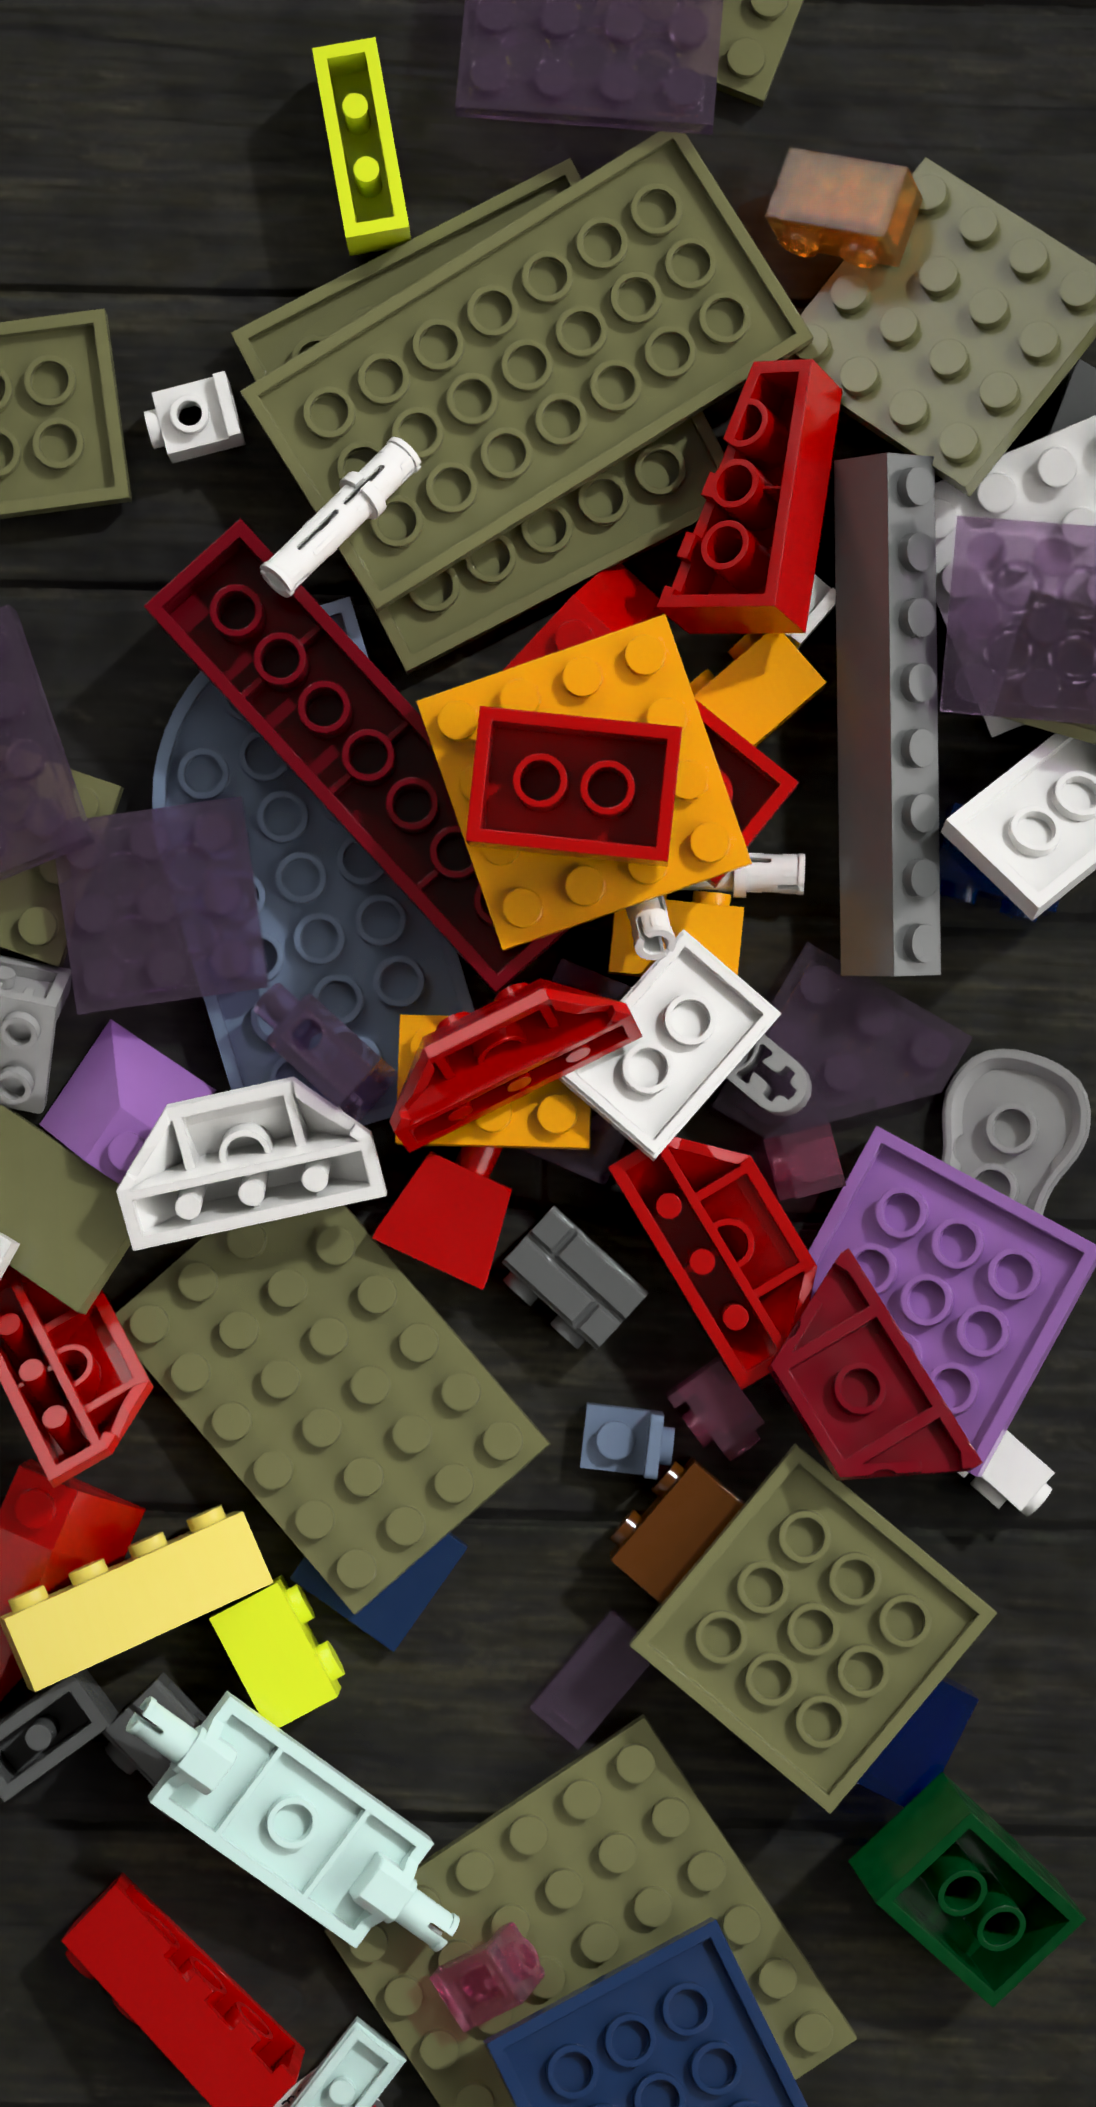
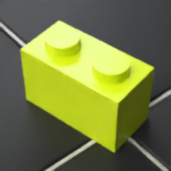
M283 1575L273 1579L274 1583L216 1609L209 1618L258 1713L278 1728L337 1698L341 1690V1685L337 1679L345 1675L343 1666L330 1642L327 1640L318 1644L307 1623L315 1618V1614L304 1591L298 1584L289 1588Z

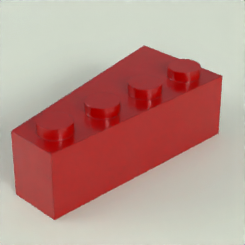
M813 359L754 361L723 438L728 443L718 470L715 473L709 472L701 495L706 501L694 532L686 531L677 554V557L682 560L672 587H664L657 604V608L689 634L806 633L843 391Z
M123 1872L69 1927L61 1941L68 1948L65 1954L70 1963L86 1978L91 1980L95 1978L112 1996V2001L117 2009L145 2032L212 2107H273L295 2085L299 2076L305 2048Z

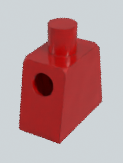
M461 1147L455 1162L431 1151L377 1227L372 1239L483 1290L489 1277L512 1188L489 1178L503 1148Z

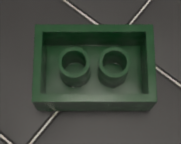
M943 1772L931 1781L848 1861L875 1903L992 2008L1086 1920V1917L1057 1878Z

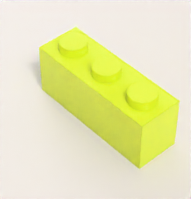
M376 37L312 48L349 255L353 256L396 248L410 241L411 235Z

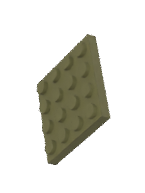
M925 157L800 316L812 333L813 341L785 360L813 359L843 390L840 404L842 412L905 454L934 456L932 466L935 468V474L970 497L1095 340L1096 265Z
M795 1443L632 1638L629 1645L831 1814L986 1628L997 1612L844 1483L836 1481L831 1472Z

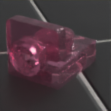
M509 1922L501 1926L488 1942L439 1966L429 1979L462 2031L466 2032L523 2004L544 1978L545 1971L540 1964L539 1956L534 1946L522 1936L513 1922Z

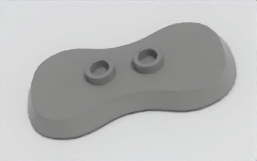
M1014 1049L984 1051L972 1057L957 1071L946 1090L942 1109L943 1154L941 1161L1043 1215L1053 1188L1078 1158L1089 1136L1091 1109L1088 1094L1076 1076L1048 1058Z

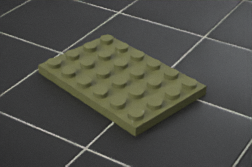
M343 1205L205 1235L120 1309L116 1316L142 1364L355 1615L549 1447L551 1443L381 1245L372 1239L373 1236L350 1209Z

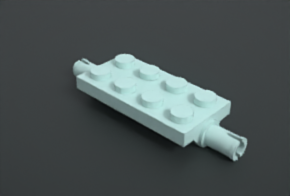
M225 1692L201 1726L199 1725L196 1728H192L157 1703V1700L152 1696L147 1697L139 1708L143 1710L142 1715L157 1726L152 1725L134 1712L126 1726V1732L135 1735L171 1761L168 1770L148 1795L150 1803L351 1946L357 1948L370 1929L382 1921L388 1924L393 1921L397 1922L428 1944L429 1948L435 1952L440 1951L448 1941L441 1936L442 1931L431 1923L438 1926L451 1937L454 1935L460 1922L459 1916L455 1913H450L418 1890L417 1880L414 1879L419 1863L434 1845L432 1839L230 1692Z

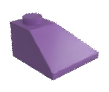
M110 1019L39 1125L82 1160L120 1184L167 1104L215 1094L217 1090Z

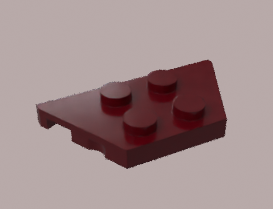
M849 1248L844 1250L834 1261L768 1367L770 1374L836 1481L964 1472L978 1467L983 1463L854 1255Z

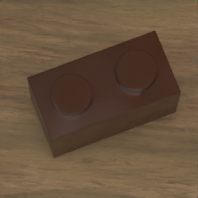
M693 1457L690 1458L684 1467L676 1461L671 1463V1466L661 1474L650 1489L658 1496L642 1516L633 1509L609 1537V1540L616 1545L610 1552V1560L660 1604H662L746 1503Z

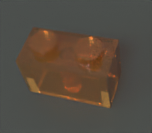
M789 148L765 217L782 247L795 255L815 257L817 253L839 256L846 262L862 268H872L876 263L899 267L923 197L908 167Z

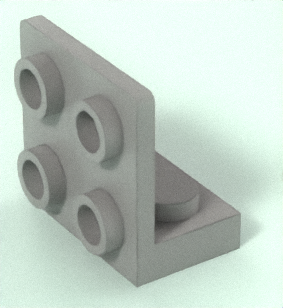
M0 955V1104L8 1108L37 1114L44 1111L47 1103L56 1022L70 992L72 969Z

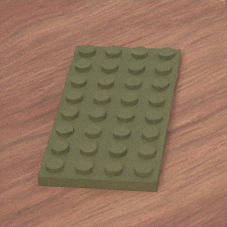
M677 120L240 392L315 513L340 491V480L351 471L359 472L386 445L391 437H398L404 440L419 456L421 468L416 473H413L386 500V510L377 519L372 520L368 518L337 548L378 613L742 387L746 382L754 361L785 360L811 344L814 337Z

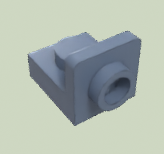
M587 1402L580 1468L643 1475L647 1479L657 1480L659 1465L671 1466L675 1428L663 1426V1411Z

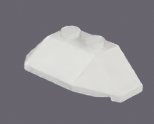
M294 1076L167 1104L116 1190L133 1251L387 1196L372 1131Z

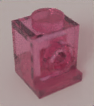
M823 1123L763 1139L779 1201L789 1198L798 1199L846 1186L830 1123Z
M717 1356L666 1392V1396L674 1408L685 1401L690 1406L691 1410L682 1415V1418L702 1446L705 1447L712 1441H715L729 1461L743 1454L760 1440L755 1430L765 1422Z

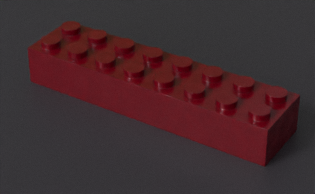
M240 518L144 605L145 609L497 995L570 928L505 951L502 950L421 715L302 585L288 598L281 596L268 585L260 573L262 570L260 566L274 554Z

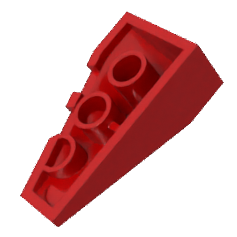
M28 1459L19 1465L0 1508V1616L12 1612L8 1600L26 1591L44 1585L49 1595L71 1585L68 1573L86 1564L104 1558L109 1568L124 1561L128 1552L127 1547L131 1545L146 1509L74 1477L53 1488L40 1462ZM0 1624L1 1701L23 1676Z

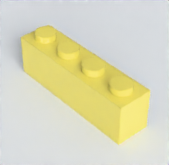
M222 1505L213 1507L187 1519L186 1522L190 1531L167 1541L163 1531L129 1545L127 1548L131 1558L108 1568L104 1558L98 1559L68 1573L72 1584L48 1595L45 1586L41 1585L8 1600L12 1612L0 1616V1624L28 1689L34 1692L39 1691L274 1583L244 1512L236 1511L225 1515Z

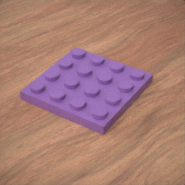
M876 1126L809 1249V1253L817 1265L810 1300L841 1252L849 1248L983 1462L978 1467L967 1472L976 1477H982L1096 1268V1244Z

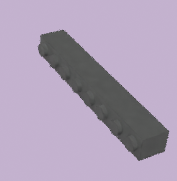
M881 453L834 461L841 976L895 977L941 975L935 468L932 466L934 456Z

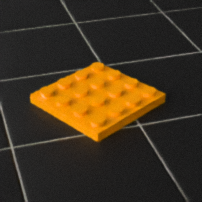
M666 614L416 701L464 840H466L480 706L682 727L668 867L469 846L465 841L503 951L752 865Z

